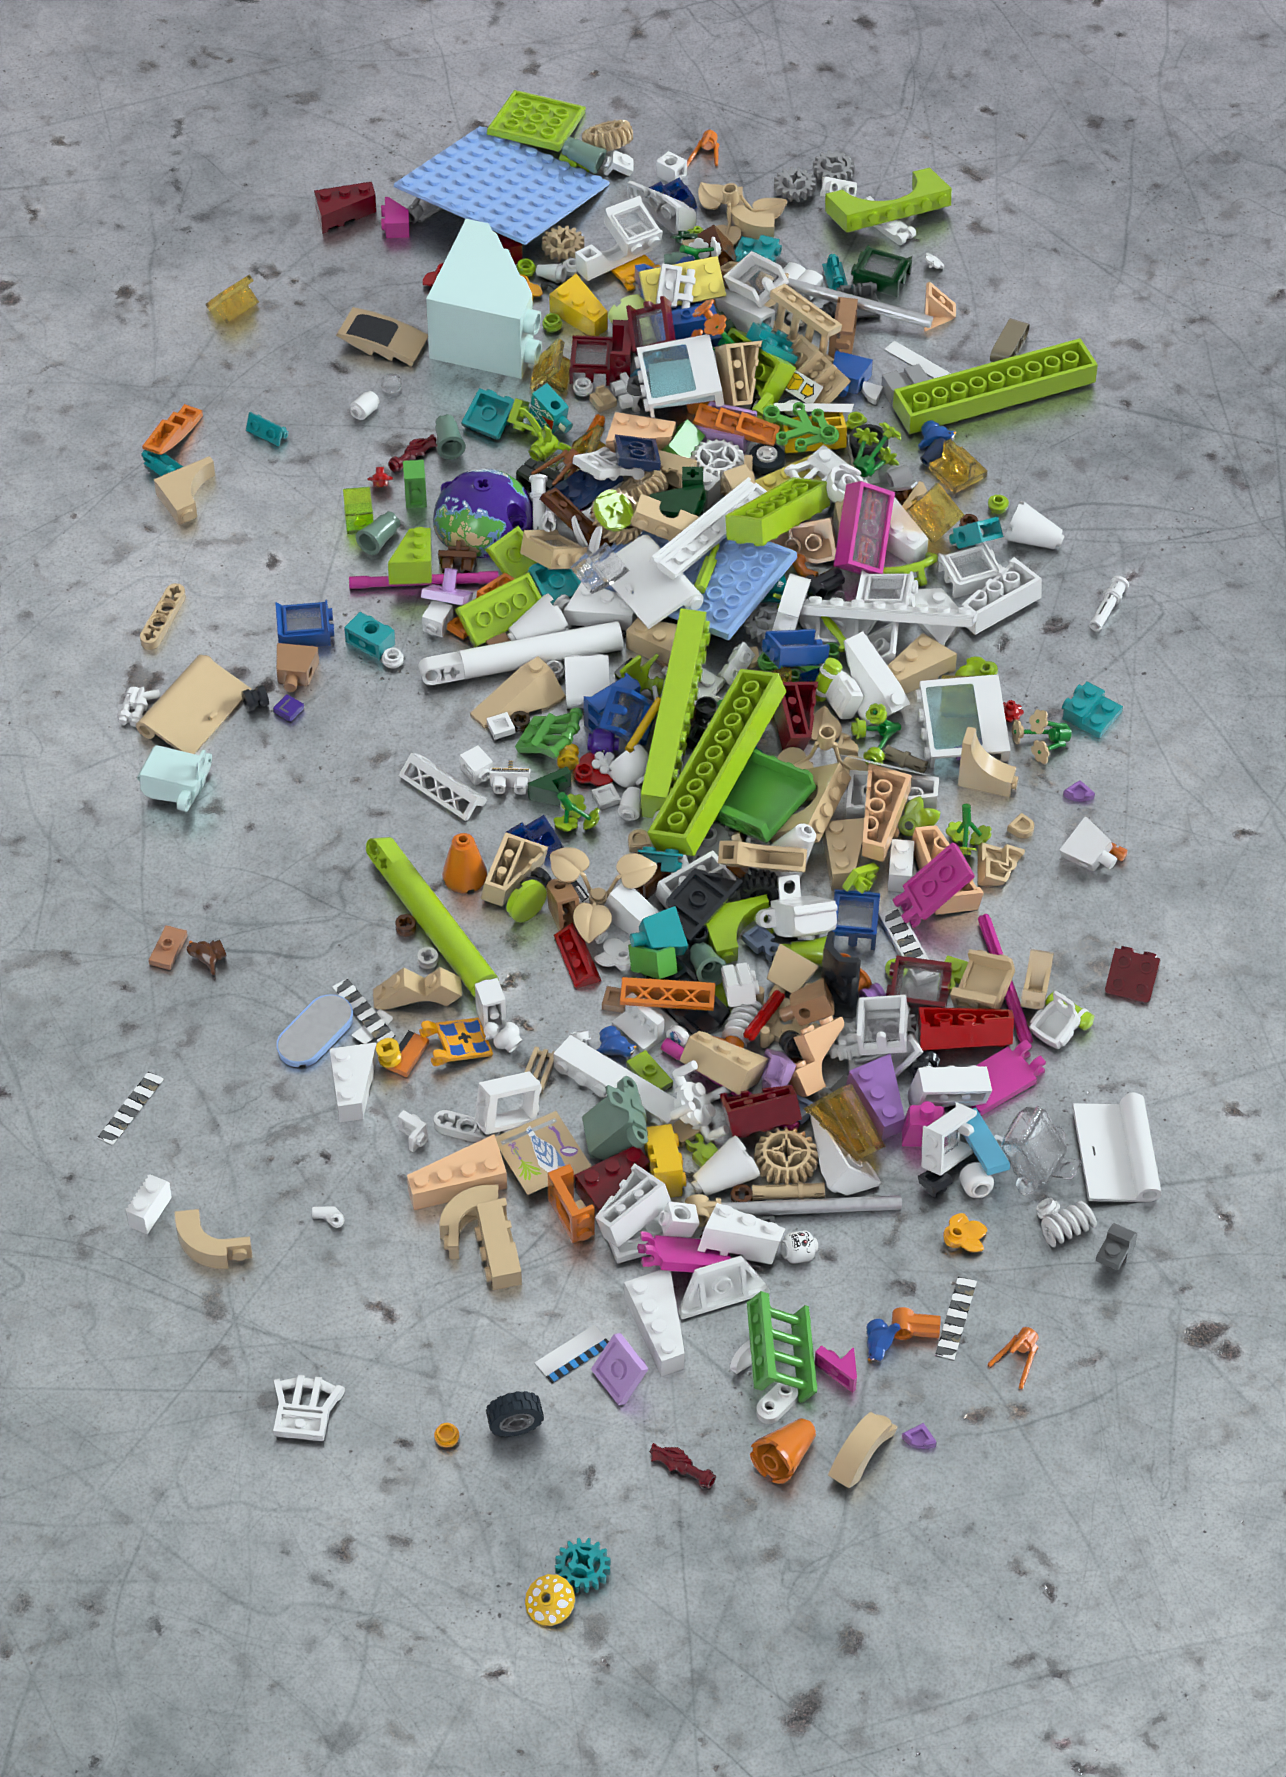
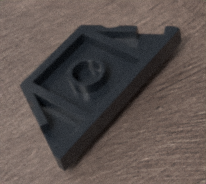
M694 868L666 899V905L668 908L676 906L688 944L691 943L742 886L743 880L739 878L731 880L723 878L722 874L707 873L705 870Z

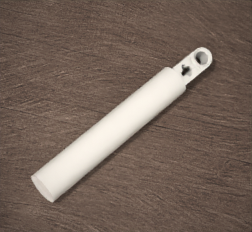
M615 621L426 657L419 662L418 669L425 684L436 685L518 670L537 656L547 664L552 660L564 661V657L571 655L590 656L623 650V637L619 622Z

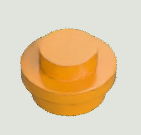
M442 1423L436 1428L434 1439L441 1447H452L459 1441V1430L451 1423Z

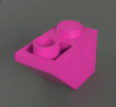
M385 197V205H381V217H385L381 218V229L385 230L386 238H410L409 210L390 197Z

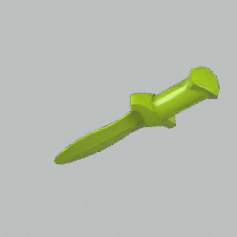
M821 616L825 626L840 644L838 651L845 652V636L830 617Z

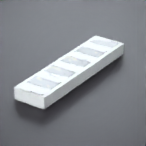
M900 908L878 915V920L899 956L929 960L909 923L903 921L901 917L903 913ZM908 969V973L916 987L938 980L937 973Z

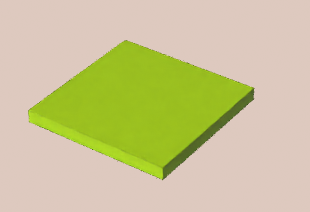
M514 90L487 128V135L560 152L565 141L570 137L584 116L586 107Z

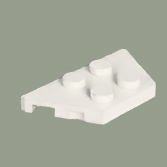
M942 588L918 589V592L914 593L915 605L925 604L928 605V608L948 606L953 610H958L959 608ZM901 590L895 591V598L900 599ZM917 623L927 636L945 646V642L949 637H953L956 629L961 627Z
M800 612L798 621L803 629H815V639H822L823 645L836 643L840 646L836 637L825 626L821 616L801 615ZM830 617L846 639L860 632H864L867 636L878 621Z
M738 1256L695 1269L679 1307L678 1314L682 1320L751 1299L760 1291L770 1293V1289L742 1256Z

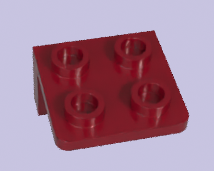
M1121 946V949L1115 948L1105 986L1106 993L1148 1003L1151 999L1161 959L1157 958L1155 953L1146 951L1143 954L1135 953V949Z

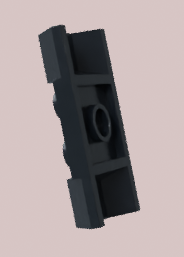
M831 930L828 932L823 949L821 977L824 978L833 996V1017L853 1019L857 1013L861 960L858 957H843L834 948L835 933Z
M677 956V973L660 979L699 982L697 976ZM641 972L636 974V978L657 979L643 975ZM716 995L714 1011L664 1008L678 1024H682L692 1035L698 1031L712 1034L722 1027L731 1013Z

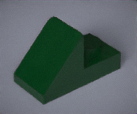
M564 767L528 782V798L532 801L560 806L557 795L560 791L572 787L571 771L569 768Z

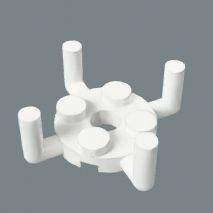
M692 1060L675 1069L672 1073L678 1087L674 1092H677V1099L674 1100L675 1109L670 1112V1117L672 1119L680 1117L685 1124L690 1123L694 1126L692 1129H699L704 1140L710 1143L730 1132L727 1125L710 1131L708 1124L711 1122L712 1117L716 1115L715 1107L711 1102L719 1099V1094H729L732 1091L722 1086L706 1094L702 1083L686 1082L684 1075L698 1068L696 1061Z

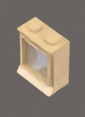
M558 529L550 530V532L545 530H524L520 553L549 569L584 568L587 547H582L561 536Z

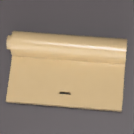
M198 655L137 722L136 728L142 736L148 739H152L157 735L176 750L195 754L243 701L241 691L252 689L215 663L211 657Z

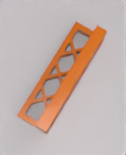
M622 977L620 1005L714 1011L715 983ZM632 992L637 996L636 998H625Z

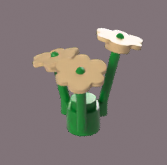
M1036 709L1029 718L1030 729H1024L1020 721L1014 720L1011 730L1012 739L1016 745H1019L1020 738H1023L1024 734H1048L1049 739L1055 742V744L1047 746L1044 741L1035 740L1033 742L1034 745L1031 746V752L1035 755L1036 761L1046 764L1050 755L1049 751L1058 747H1065V742L1070 741L1072 734L1067 723L1047 721L1048 713L1044 710ZM1047 726H1051V727H1052V728H1050V729H1044V728L1047 727Z

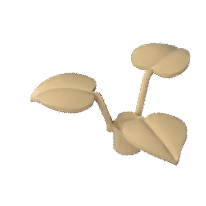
M700 182L698 190L700 204L706 209L713 210L719 208L721 204H727L728 224L727 226L717 225L716 227L732 242L733 246L741 239V229L737 226H731V207H735L740 199L752 212L774 214V220L782 214L787 205L786 199L762 198L753 202L752 208L743 197V193L738 192V187L734 183L719 185Z
M823 706L813 714L814 722L811 740L816 742L810 754L806 756L803 750L790 747L783 750L777 757L778 760L786 763L790 762L802 770L810 769L814 766L809 760L813 757L818 747L822 750L833 748L837 763L840 762L848 774H850V770L868 771V765L865 761L854 759H862L858 756L848 755L850 757H845L844 761L841 760L837 748L838 743L835 740L840 737L842 726L826 706Z
M566 847L557 849L550 854L551 870L559 881L574 882L580 875L586 885L587 892L589 893V903L579 904L574 910L573 919L578 933L588 944L604 933L611 925L612 915L604 905L618 880L621 879L623 886L626 888H638L646 884L653 877L657 869L655 862L640 854H626L617 862L616 869L619 875L615 877L609 889L605 891L599 887L591 888L583 872L589 867L590 862L583 851Z

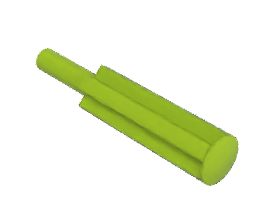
M719 543L712 548L709 556H705L694 586L701 594L705 593L716 566L717 560L715 557L720 547Z

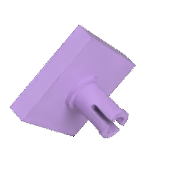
M445 568L442 586L432 584L423 588L421 598L464 605L472 601L473 592L455 589L458 570Z
M618 1333L612 1336L591 1370L616 1403L622 1405L626 1404L648 1371V1367L622 1334Z

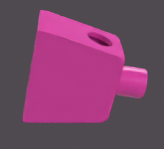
M925 1101L921 1105L909 1106L902 1128V1146L922 1147L923 1126L927 1127L945 1115L944 1107L934 1106L929 1101ZM947 1136L944 1138V1146L947 1145Z

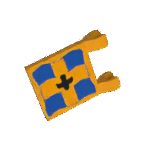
M479 1017L437 1023L423 1021L421 1023L422 1029H419L421 1037L426 1038L437 1033L444 1049L433 1051V1057L431 1058L433 1066H440L450 1061L493 1055L489 1041L485 1040L486 1036Z

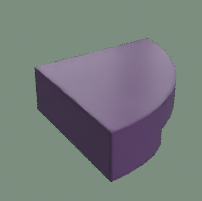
M1079 780L1065 789L1063 796L1072 801L1086 802L1094 799L1095 793Z
M924 1423L902 1433V1439L914 1448L930 1449L936 1447L937 1442Z

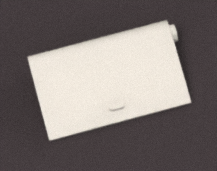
M642 535L596 566V569L644 625L650 629L681 606L690 610H698L702 606L704 597L683 573L675 580H672L657 568L658 565L654 562L651 564L649 562L651 557L661 548L649 535Z
M1131 1092L1126 1094L1119 1104L1073 1103L1072 1108L1088 1201L1152 1202L1159 1199L1162 1192L1144 1097Z

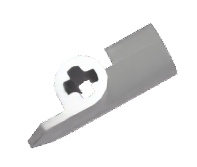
M886 464L879 470L880 482L872 485L890 491H902L912 489L918 483L913 480L907 465L896 467Z

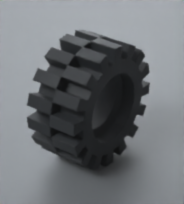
M759 869L757 873L753 870L751 875L746 873L744 874L745 878L741 877V880H743L742 886L739 888L741 900L767 895L770 906L771 901L779 899V876H776L775 872L770 873V870L763 872V869Z

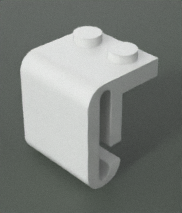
M571 655L564 657L566 708H584V696L591 697L610 685L608 655Z

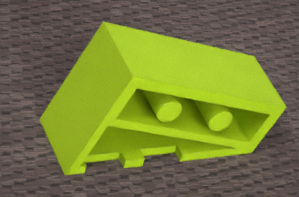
M416 527L408 530L388 561L389 585L432 583L431 528Z

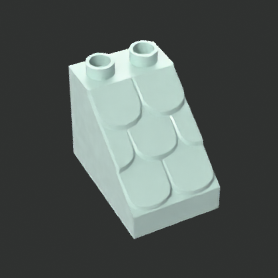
M466 219L426 298L429 358L522 379L528 364L537 365L541 356L542 342L533 339V335L538 333L540 327L541 311L533 309L532 292L526 279L519 275L509 250L503 249L497 234L492 231L489 223Z

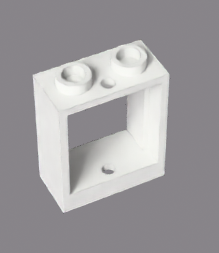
M529 1071L479 1082L475 1123L487 1135L517 1128L536 1120L537 1113L539 1112V1095L542 1091L539 1080ZM524 1093L521 1109L496 1114L498 1098Z

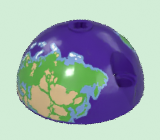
M487 468L466 471L458 475L454 480L447 481L441 485V493L434 508L433 527L439 540L447 547L448 545L456 546V540H461V546H469V551L477 552V558H491L485 549L514 528L519 526L523 533L524 530H533V502L530 500L529 494L523 485L507 473Z

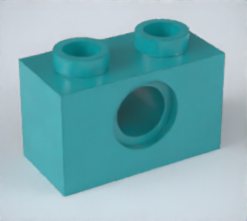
M359 612L344 627L345 642L378 660H381L382 655L388 648H392L395 645L394 629L362 612Z

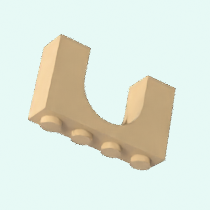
M840 762L807 769L812 773L817 788L805 801H813L804 810L793 814L770 839L772 843L798 824L811 826L816 833L814 843L820 841L851 780V776Z

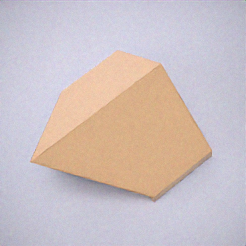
M931 282L926 283L924 314L933 316L931 328L924 327V332L956 318V303Z

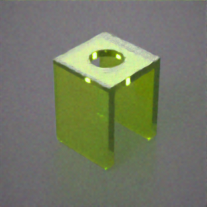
M370 487L343 489L347 534H356L359 530L373 522Z

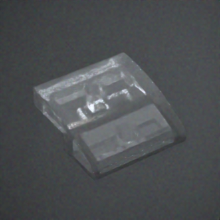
M606 542L591 557L585 553L570 567L591 594L610 586L629 571Z

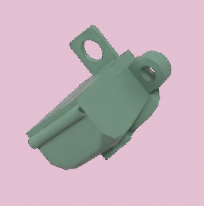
M624 1076L619 1080L617 1088L607 1085L605 1087L607 1096L582 1116L588 1152L591 1158L597 1157L606 1160L632 1146L641 1148L648 1142L646 1111L642 1106L637 1085L629 1076Z

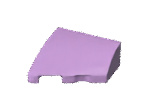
M766 1048L764 1057L769 1059L761 1077L762 1089L788 1085L796 1065L784 1052Z

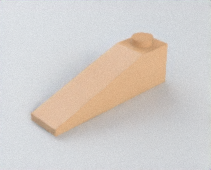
M832 517L800 523L799 526L789 529V532L779 535L777 539L770 540V542L796 551L797 554L804 555L806 562L818 564L835 560L837 543Z

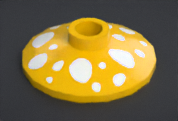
M553 1574L538 1577L531 1583L525 1597L527 1613L533 1621L542 1626H554L562 1623L570 1616L575 1603V1594L570 1583L565 1578ZM550 1594V1601L545 1603L543 1600L544 1596Z

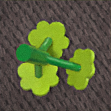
M560 792L557 795L565 812L562 817H555L553 819L556 828L562 831H571L572 828L576 829L578 828V818L581 816L585 818L583 830L586 831L597 825L600 819L598 814L600 809L595 808L589 815L583 812L587 808L584 804L585 799L583 795L569 794L567 796L565 792Z
M967 803L962 805V822H950L946 829V834L954 842L960 841L963 843L959 849L964 857L971 855V851H977L976 848L967 847L968 835L970 834L969 827L974 831L971 834V845L977 844L979 846L982 842L986 843L992 835V828L990 826L981 825L977 828L971 821V805Z

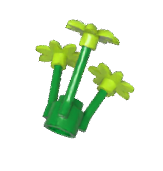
M886 422L878 424L884 431V437L880 442L876 438L878 434L876 432L870 433L869 428H865L864 431L856 428L857 433L853 434L854 437L860 438L858 442L861 443L853 465L854 468L861 472L860 476L872 477L876 470L886 464L899 466V462L895 459L897 454L891 453L888 446L885 449L882 446L891 437L901 440V433L895 431V428L890 427ZM872 442L879 443L870 456L865 455L862 457L867 444L872 446ZM880 451L881 454H878V457L881 461L874 466V457Z

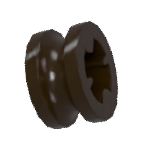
M517 711L511 715L515 732L523 733L530 723L528 713Z

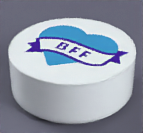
M674 1025L666 1033L667 1038H670L683 1048L685 1047L689 1034L683 1027Z

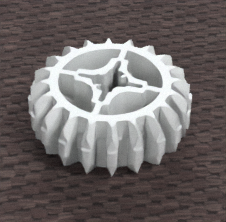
M716 438L714 441L708 439L706 443L700 442L699 446H695L696 450L691 451L692 455L690 458L697 460V467H703V470L720 479L724 471L744 464L743 450H740L739 445H734L732 441L727 443L725 438L722 441H718Z

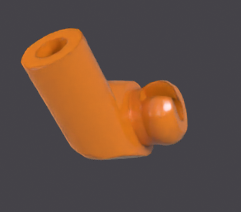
M797 554V559L792 565L798 576L804 578L811 574L815 577L818 576L819 572L806 567V557L802 554Z

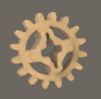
M558 226V229L552 227L551 232L546 231L545 236H542V250L545 251V255H550V259L555 257L558 258V261H561V259L567 260L570 257L576 259L575 252L584 248V236H582L581 231L576 232L575 227L571 230L569 226L565 228Z

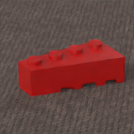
M919 1007L918 1040L922 1050L980 1046L1003 1047L1013 1044V1010Z

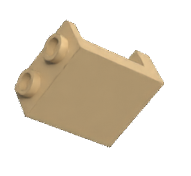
M969 949V962L959 987H953L950 993L953 1006L971 1009H1000L1015 973L1012 958L1002 954H990L983 950Z

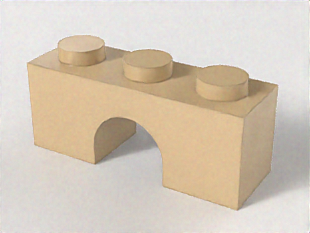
M641 494L634 507L630 525L671 541L699 517L683 510L679 511L676 518L665 517L659 509L661 501Z

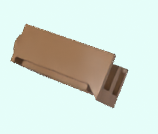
M838 297L835 320L842 324L840 332L829 337L828 355L833 359L836 351L852 354L858 299Z

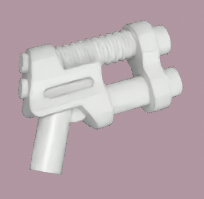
M129 687L126 690L122 708L117 715L118 723L126 725V723L130 722L131 726L136 727L137 722L143 717V712L148 708L146 700L160 698L159 689L145 692L144 687ZM130 708H131V710H132V709H135L134 712H132V713L129 712Z

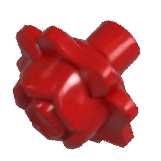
M376 467V473L367 478V480L373 482V487L383 488L388 486V482L393 480V477L384 473V467Z
M1009 700L1007 703L1003 702L1006 722L1019 721L1020 716L1024 714V711L1021 709L1022 706L1016 704L1013 700Z

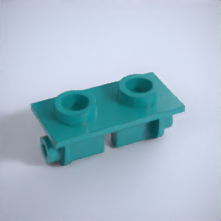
M830 254L827 258V263H823L822 267L828 288L836 290V288H840V285L845 286L848 283L842 262H839V257L835 254Z
M249 412L246 431L279 447L281 439L287 438L289 434L286 427H281L262 418L259 414L256 415Z
M144 450L141 453L145 461L144 465L160 476L183 467L165 453L159 455L148 450Z
M642 847V850L637 851V854L650 859L656 865L661 863L662 872L674 873L682 868V862H678V859L682 860L683 854H678V850L665 849V852H657L654 847Z

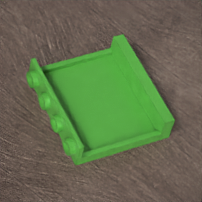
M754 749L714 821L721 822L723 825L768 843L817 788L813 775L807 769L802 770L790 762H783L773 755L769 756L758 749Z

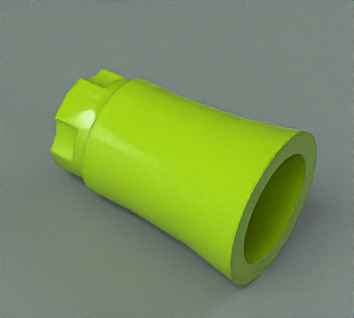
M827 936L782 945L822 967L823 949Z

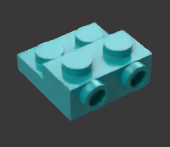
M761 235L759 240L742 236L734 252L737 257L738 253L742 254V251L747 253L749 250L755 253L758 251L759 253L766 254V258H772L773 262L776 263V257L780 256L782 245H780V239Z
M755 322L752 323L746 335L748 339L752 342L762 341L760 348L763 351L790 363H796L799 357L793 353L794 349L791 348L793 342L787 338L788 334L779 329L774 331L771 326L763 322L761 325Z
M479 388L461 424L463 427L499 440L506 425L510 426L511 424L507 420L514 399L509 396H499L490 389L483 390Z
M536 563L528 570L541 597L549 594L554 599L550 601L552 605L561 595H567L571 599L581 584L575 569H549Z
M1086 681L1083 686L1079 684L1075 688L1072 699H1065L1062 705V719L1100 739L1122 713L1123 706L1105 697V690Z

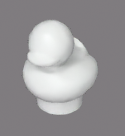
M489 1022L484 1026L485 1040L494 1038L493 1043L498 1049H506L511 1053L523 1041L519 1036L518 1026L512 1022H506V1027L501 1031L494 1022Z

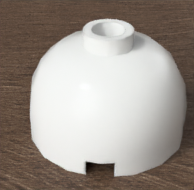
M840 464L839 467L835 466L830 471L826 479L827 494L834 503L837 501L842 502L846 484L858 481L868 482L866 479L863 480L858 469L850 465Z
M642 745L634 746L635 751L631 753L628 751L623 752L609 766L611 771L607 770V773L618 785L623 787H634L636 785L641 787L643 785L649 754Z

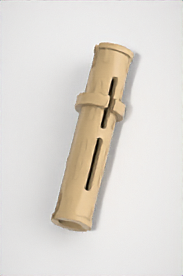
M803 1181L798 1184L752 1185V1199L755 1201L825 1198V1183L803 1184Z

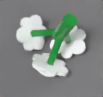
M715 237L711 238V247L703 239L696 238L694 242L689 243V246L681 245L680 252L699 260L708 258L710 252L712 257L720 255L721 247L720 243H717Z

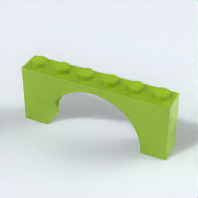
M929 167L912 172L913 191L904 197L887 201H871L852 196L842 189L825 194V212L847 233L951 206L952 188Z

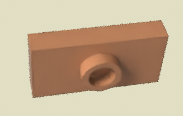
M165 925L149 958V965L171 970L188 936L187 930Z

